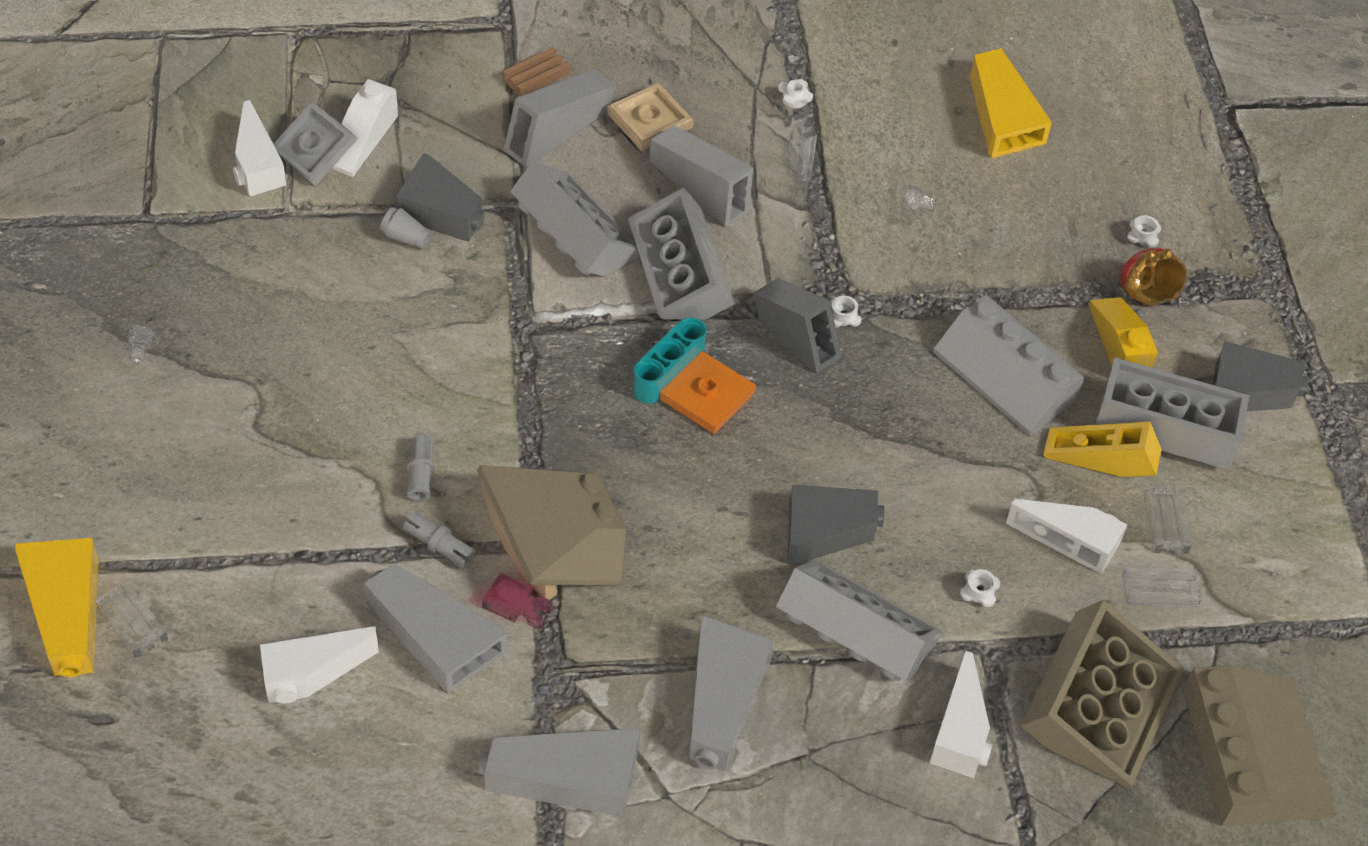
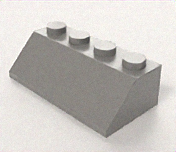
M532 161L510 192L519 201L517 203L518 207L538 220L536 223L537 227L557 240L555 243L556 247L565 254L571 255L576 260L574 265L582 273L589 276L593 273L606 277L640 258L635 240L569 173Z
M684 187L628 218L661 319H685L691 317L706 320L735 304L702 209Z
M987 295L960 313L933 350L934 354L1028 436H1031L1075 404L1084 377Z
M1114 358L1095 425L1151 422L1162 448L1161 451L1230 470L1242 440L1250 395Z
M817 560L795 567L776 605L777 608L785 612L784 617L789 621L802 626L804 624L809 625L817 630L816 635L822 640L832 644L836 642L849 648L848 653L852 657L862 662L870 660L881 667L880 672L896 681L901 679L907 680L916 674L943 633L942 630Z

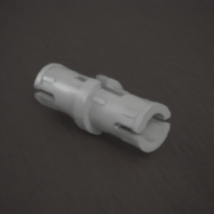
M414 511L409 515L408 519L414 523L410 524L405 521L404 531L409 532L426 543L428 550L435 554L441 553L460 568L464 569L470 564L471 560L466 557L470 556L473 558L476 549L451 535V530L446 526L439 527L421 515L420 512Z

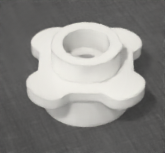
M803 79L792 80L789 83H780L778 90L783 93V103L794 109L805 106L806 102H810L813 99V94L807 89L808 83Z
M1143 215L1130 221L1131 232L1127 235L1130 242L1148 245L1149 247L1158 245L1159 239L1157 234L1161 232V226L1155 218Z
M838 296L830 301L836 328L860 325L862 318L857 313L859 304L855 299L849 296Z
M984 569L966 572L965 580L967 582L965 587L960 590L961 598L965 601L973 600L985 607L993 606L996 601L994 596L995 590L1000 587L999 579Z

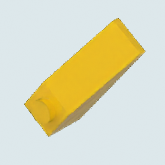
M1122 297L1090 300L1089 307L1111 367L1114 358H1119L1153 368L1158 351L1150 330Z
M1151 422L1051 427L1043 454L1046 459L1119 477L1156 476L1162 448Z

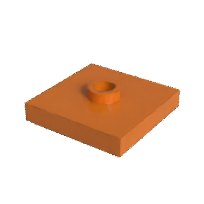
M701 351L660 391V400L712 434H715L756 392V385Z

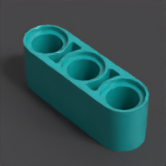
M691 317L681 320L634 366L633 394L638 401L647 404L659 401L660 391L701 351L705 352L707 331L705 323Z

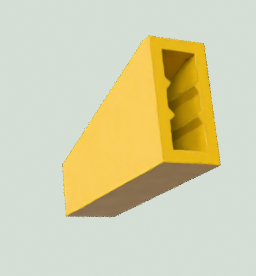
M1002 48L975 54L970 81L989 156L995 158L1046 144L1052 121Z
M93 538L15 543L17 558L54 676L77 677L81 674L94 673L98 555Z

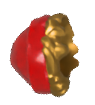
M1152 247L1137 252L1125 263L1121 272V283L1126 293L1131 298L1148 306H1156L1158 303H1162V301L1177 299L1187 279L1185 264L1168 248Z

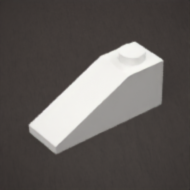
M370 79L361 87L352 99L342 121V125L351 131L358 140L331 170L351 177L355 175L398 117L395 88Z
M247 100L243 102L235 149L237 166L233 167V174L238 186L244 185L249 197L286 186L283 162L251 101Z
M1014 499L1006 521L1007 525L1102 574L1118 549L1127 528V524L1097 508L1024 499Z
M376 627L261 644L263 675L269 704L276 702L286 704L300 698L309 697L377 654L379 650Z
M965 651L934 746L930 764L974 778L978 765L986 767L993 744L986 742L990 725L973 653Z

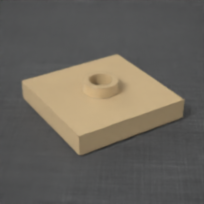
M660 83L607 106V114L641 151L650 148V139L659 132H664L674 125L687 131L692 129L694 125L692 117Z

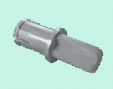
M419 433L417 437L412 439L411 460L407 463V471L410 473L407 496L410 500L416 502H424L430 498L431 474L435 471V464L432 462L433 439L431 436H425L424 433Z

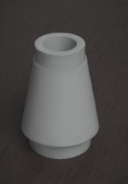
M391 207L380 225V230L385 232L386 237L421 249L427 245L432 234L431 231L427 230L402 208L396 209Z

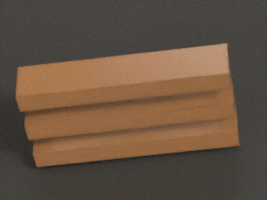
M552 47L503 70V80L520 97L571 74V64L568 61L564 62V57L561 54L557 55V50Z

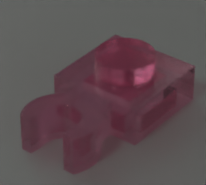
M500 572L482 599V608L514 623L521 615L526 617V621L530 626L541 629L543 617L534 612L542 610L551 614L552 602L545 597L532 598L533 587Z

